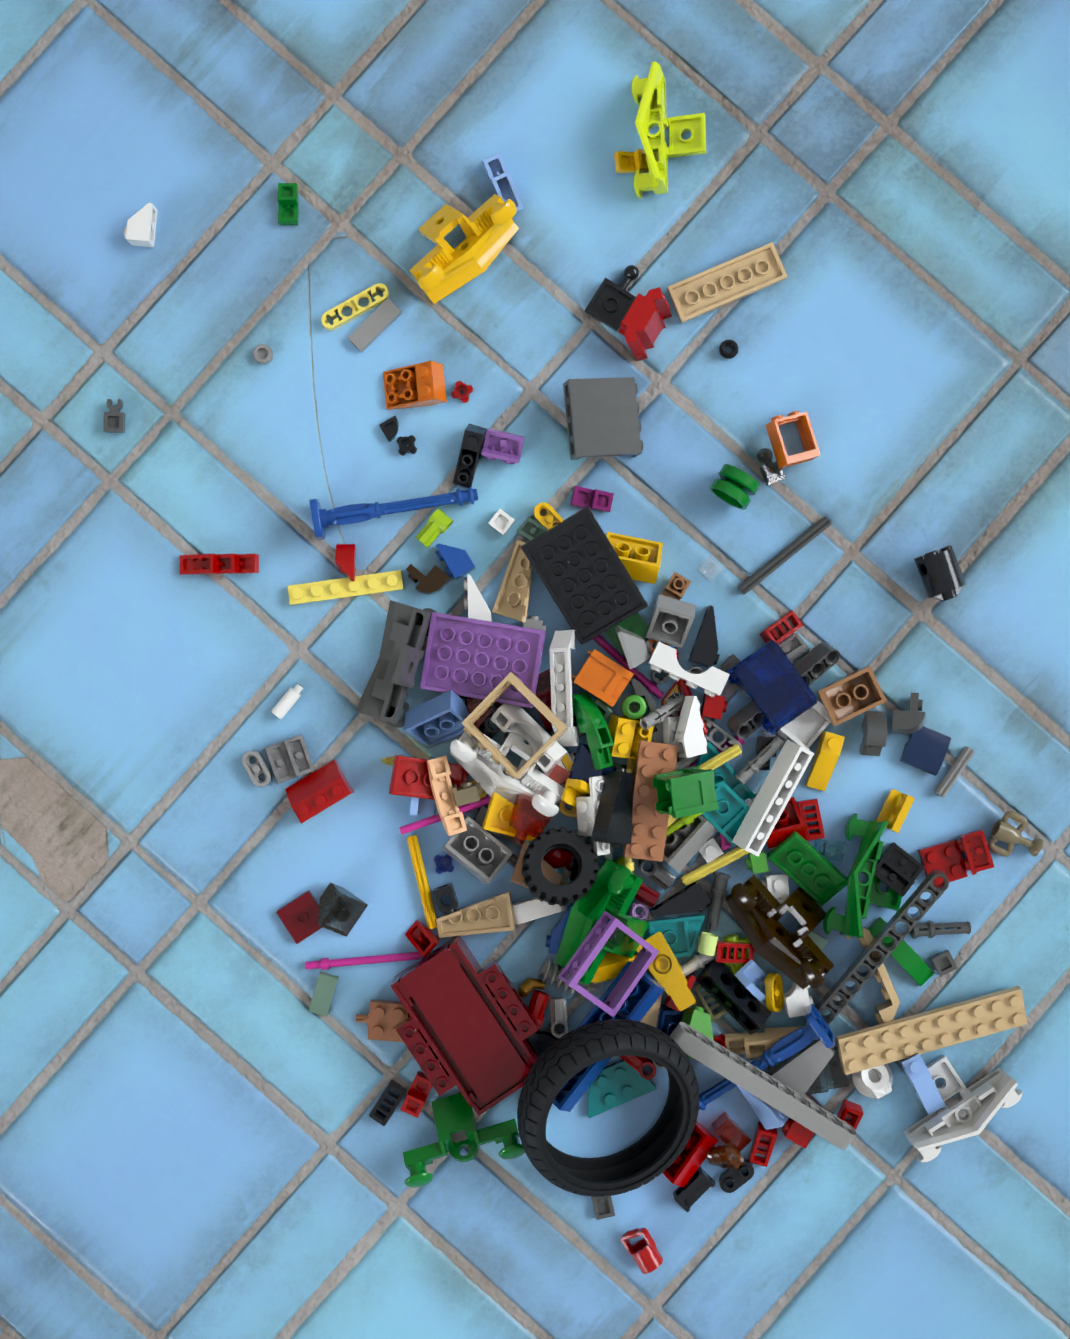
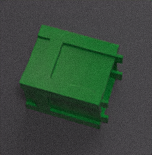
M698 766L654 774L652 783L653 788L656 787L658 802L655 803L656 811L660 814L672 815V818H681L719 809L714 784V770L699 769Z

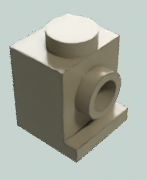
M471 781L461 783L460 787H457V784L452 785L457 807L480 801V795L483 794L480 783L476 784V782L471 783Z

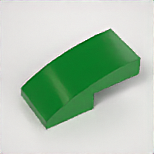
M278 183L279 225H298V184Z

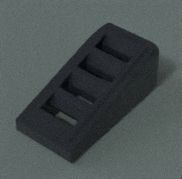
M391 1079L370 1111L369 1117L385 1126L406 1094L407 1089ZM392 1088L393 1090H395L396 1092H398L400 1095H399V1096H396L395 1094H393V1093L390 1092L389 1090ZM387 1095L388 1097H390L391 1099H393L395 1102L392 1103L391 1101H389L388 1099H386L385 1096ZM381 1103H384L385 1105H387V1106L390 1107L391 1109L388 1110V1109H386L385 1107H383V1106L380 1105V1104H381Z

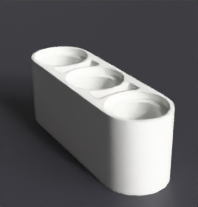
M537 896L513 903L515 925L562 912L567 909V905H548V902L538 900Z

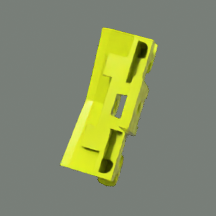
M656 61L651 64L648 78L639 79L638 75H635L631 86L633 99L637 105H640L635 125L646 153L649 169L648 173H641L640 169H638L634 175V190L640 199H642V192L654 191L655 195L668 193V158L706 154L705 113L667 118L666 79L660 64ZM653 126L659 127V131L656 134L649 133ZM669 128V147H667L664 129ZM684 132H691L692 135L689 139H682Z

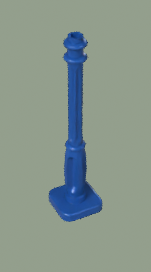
M468 487V490L464 491L458 488L456 492L382 504L378 502L352 504L327 511L326 509H321L317 499H310L309 502L315 537L317 540H324V528H329V525L354 524L380 518L382 515L450 504H458L459 506H462L465 502L474 504V501L478 500L477 489H472V487Z
M811 1004L806 1007V1019L808 1021L806 1026L781 1038L767 1051H763V1055L752 1061L751 1064L760 1070L768 1066L773 1067L776 1063L798 1053L814 1039H820L825 1047L829 1049L835 1045L834 1034L815 1006ZM725 1078L699 1095V1110L704 1111L707 1104L737 1085Z

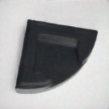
M393 416L379 425L389 442L396 437L399 429L396 416Z

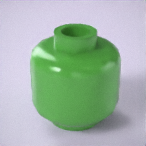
M629 695L622 701L621 710L627 718L639 719L646 713V702L641 696Z

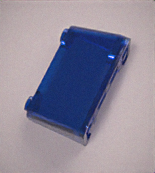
M773 640L768 641L726 671L730 674L728 678L730 682L738 686L742 684L764 715L762 726L771 735L817 704L814 693L780 646Z

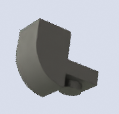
M911 693L909 711L893 710V734H913L923 727L926 713L918 712L922 711L923 699H919V693Z
M866 711L861 725L863 739L860 746V754L880 756L882 747H885L887 740L885 712Z

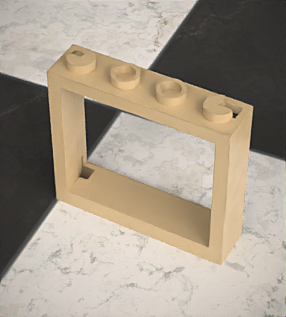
M512 672L462 722L465 726L463 730L470 737L474 735L479 740L477 742L479 747L484 751L488 750L492 754L491 759L498 765L501 763L506 768L504 770L505 773L512 779L514 777L521 779L569 729ZM511 685L524 695L558 729L519 770L474 725Z

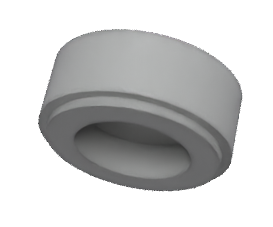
M261 344L255 347L253 357L259 364L266 365L272 361L273 352L269 346Z

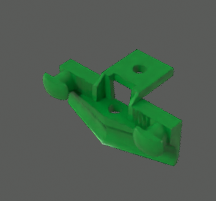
M853 813L848 818L845 825L846 839L850 841L853 835L862 837V842L848 875L845 915L836 914V908L831 907L826 912L823 920L825 934L829 935L832 929L839 931L840 935L851 938H863L862 919L867 918L869 904L894 911L899 910L902 897L889 886L886 892H881L879 884L882 881L874 875L877 860H880L883 842L879 840L889 821L866 822L857 819V813ZM860 872H863L867 877L865 883L859 882L858 874Z
M607 859L597 872V878L592 888L572 906L555 963L565 968L604 911L617 918L643 938L650 923L644 919L626 915L644 879L632 873L627 867ZM619 929L614 941L612 942L608 939L579 981L590 985L607 951L633 958L639 944Z

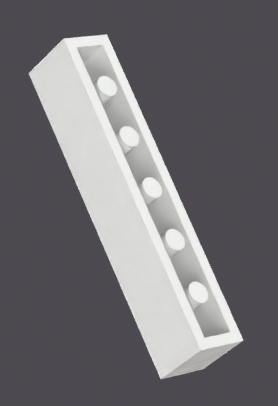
M787 739L733 838V843L756 856L760 855L814 755L813 752Z

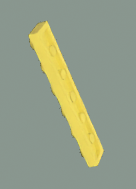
M401 570L355 576V581H351L347 577L287 586L290 605L404 590Z

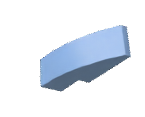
M501 153L483 160V167L495 194L500 196L504 202L511 199L517 211L523 209Z

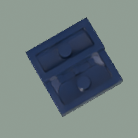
M923 726L919 731L910 734L900 761L936 776L946 756L951 738Z

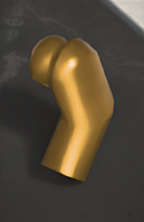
M527 978L518 988L519 995L527 997L534 988L544 990L546 981L543 983L541 979Z

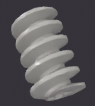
M548 958L542 964L537 978L542 975L543 983L549 979V986L555 982L557 990L563 986V993L569 989V996L571 997L575 990L558 978L564 968L562 966L558 968L559 964L555 962L551 965L552 959Z

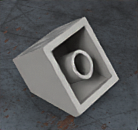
M658 594L646 638L683 648L695 617L696 605Z

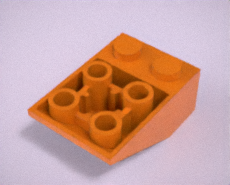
M426 361L383 372L387 410L432 406L447 402L443 364Z

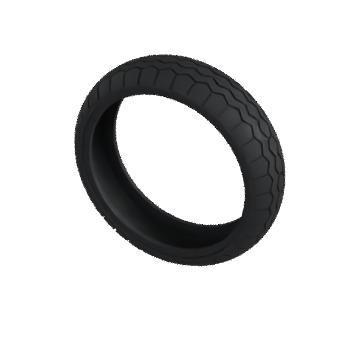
M608 1019L583 1025L565 1034L549 1046L534 1063L524 1081L517 1108L518 1131L523 1149L536 1170L549 1182L565 1191L583 1196L604 1197L635 1190L641 1187L642 1184L649 1183L669 1168L687 1145L696 1125L699 1111L698 1082L692 1064L680 1046L667 1034L651 1025L628 1019ZM630 1055L654 1060L667 1069L669 1090L664 1109L649 1132L630 1147L604 1157L581 1158L559 1151L546 1140V1122L552 1103L564 1085L584 1068L610 1057Z

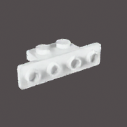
M605 776L589 777L590 796L576 797L578 835L592 836ZM594 842V853H597V856L610 854V843Z

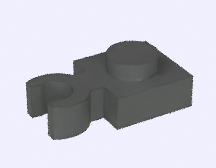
M107 399V407L110 409V412H104L103 431L106 433H125V413L120 412L123 408V401L121 399L117 400L118 403L114 407L112 406L113 401Z

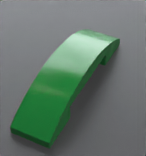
M881 917L868 928L873 938L887 924ZM887 936L882 941L888 944L893 939ZM904 940L890 954L920 987L934 974L929 966Z

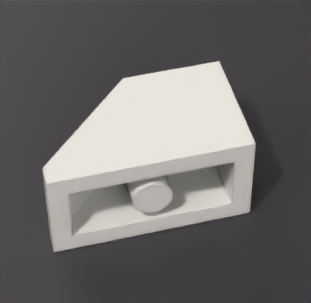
M152 203L146 204L127 220V227L124 228V237L132 246L154 247L158 210Z

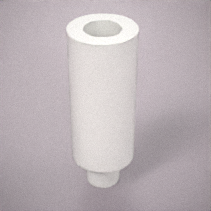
M298 683L294 688L290 687L271 712L282 719L301 697L300 692L303 690V687Z

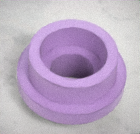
M641 901L634 902L630 907V915L641 919L647 918L649 914L648 906ZM638 907L643 909L641 914L635 912Z

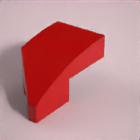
M336 544L335 563L338 565V570L341 573L344 572L351 581H355L356 545Z

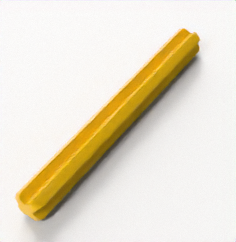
M411 835L407 837V843L428 929L437 928V917L417 835Z

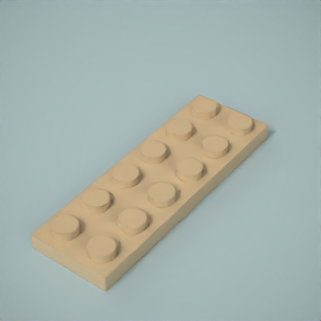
M771 242L667 287V291L681 323H685L787 279L788 276L775 246Z

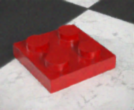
M956 839L918 850L922 865L925 866L924 872L926 877L934 870L943 871L949 882L968 877ZM936 877L933 883L939 885L943 882L944 878Z

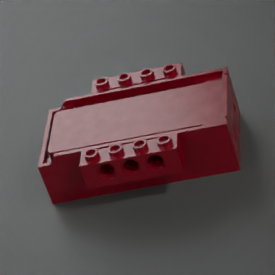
M455 936L429 953L426 958L423 957L395 976L390 986L410 1015V1017L398 1024L396 1031L439 1096L457 1086L467 1103L473 1107L479 1116L523 1086L530 1069L539 1059L527 1040V1037L539 1030V1024L496 959L482 968L462 937Z

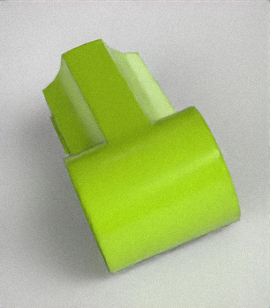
M438 508L430 516L428 523L418 533L416 538L429 548L439 535L443 534L451 526L453 520Z

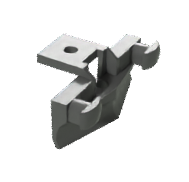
M390 600L380 656L355 711L387 721L389 725L396 728L404 725L405 712L409 710V704L405 701L408 689L414 687L416 670L420 658H423L425 652L421 650V647L423 646L425 636H428L431 614L436 612L435 610L430 608L421 610Z

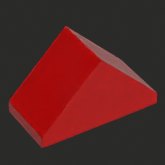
M418 920L405 933V936L424 958L428 956L440 939Z

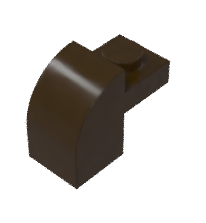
M412 564L406 569L409 572L407 576L415 583L417 581L420 582L416 589L424 594H435L441 591L451 580L436 565L426 576Z

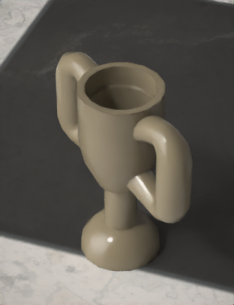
M1007 811L1004 813L1002 820L999 819L994 824L988 848L998 855L1007 857L1012 853L1014 845L1020 843L1028 847L1030 854L1035 857L1042 849L1043 840L1037 838L1031 841L1023 837L1021 832L1028 824L1027 818L1017 812ZM1011 818L1013 820H1016L1020 822L1021 825L1015 828L1013 825L1008 823V819ZM999 840L1008 843L1007 849H1003L995 845V843Z

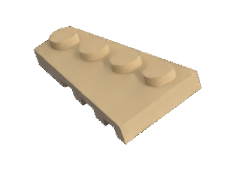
M517 540L492 613L526 623L533 566L521 549V546L526 542Z
M510 891L458 909L453 913L437 917L439 938L515 930Z

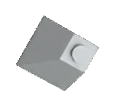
M615 626L620 645L630 669L650 659L649 653L652 650L648 641L645 642L643 637L627 629Z

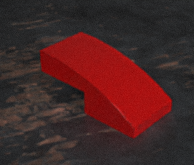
M417 1072L400 1109L418 1118L432 1088V1084L424 1073Z

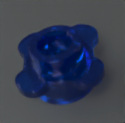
M448 854L445 856L436 855L434 857L436 862L435 871L438 874L447 871L452 872L454 870L451 861L452 857Z

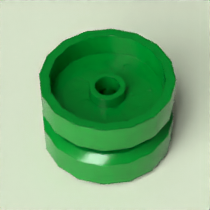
M724 464L718 473L721 479H715L709 489L726 503L745 510L751 501L748 495H755L760 485L744 471L732 465Z

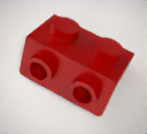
M982 829L959 835L960 841L957 842L960 852H964L966 859L963 860L966 871L970 870L971 874L975 875L978 871L994 868Z

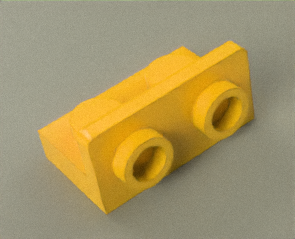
M891 789L876 822H885L887 820L889 824L886 828L899 833L915 798Z

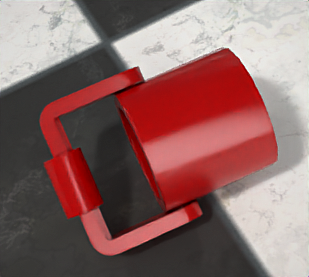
M646 1228L629 1230L621 1237V1242L643 1274L656 1270L662 1264L663 1257ZM643 1235L644 1238L633 1246L628 1240Z

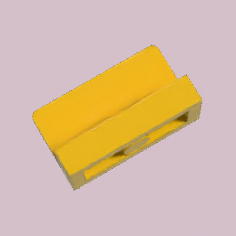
M567 778L561 801L576 809V797L590 796V787L583 780Z

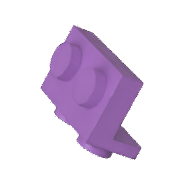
M487 428L481 455H484L489 460H504L507 464L519 463L525 436Z

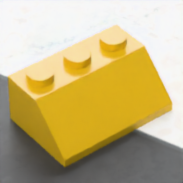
M607 532L608 540L632 579L656 584L663 543Z

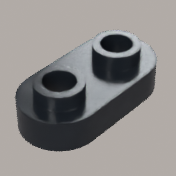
M744 1159V1164L738 1170L726 1169L719 1176L721 1189L724 1192L732 1193L750 1180L754 1175L752 1164L747 1159ZM743 1169L748 1170L745 1174L741 1173ZM727 1181H732V1185H726Z

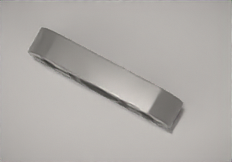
M702 716L704 722H707L706 726L709 729H712V726L715 727L710 732L709 737L704 735L706 740L723 752L729 747L725 745L722 748L721 746L729 738L731 739L728 741L730 745L738 744L743 751L739 741L710 719ZM716 732H721L724 735V739L719 743L713 740V735Z

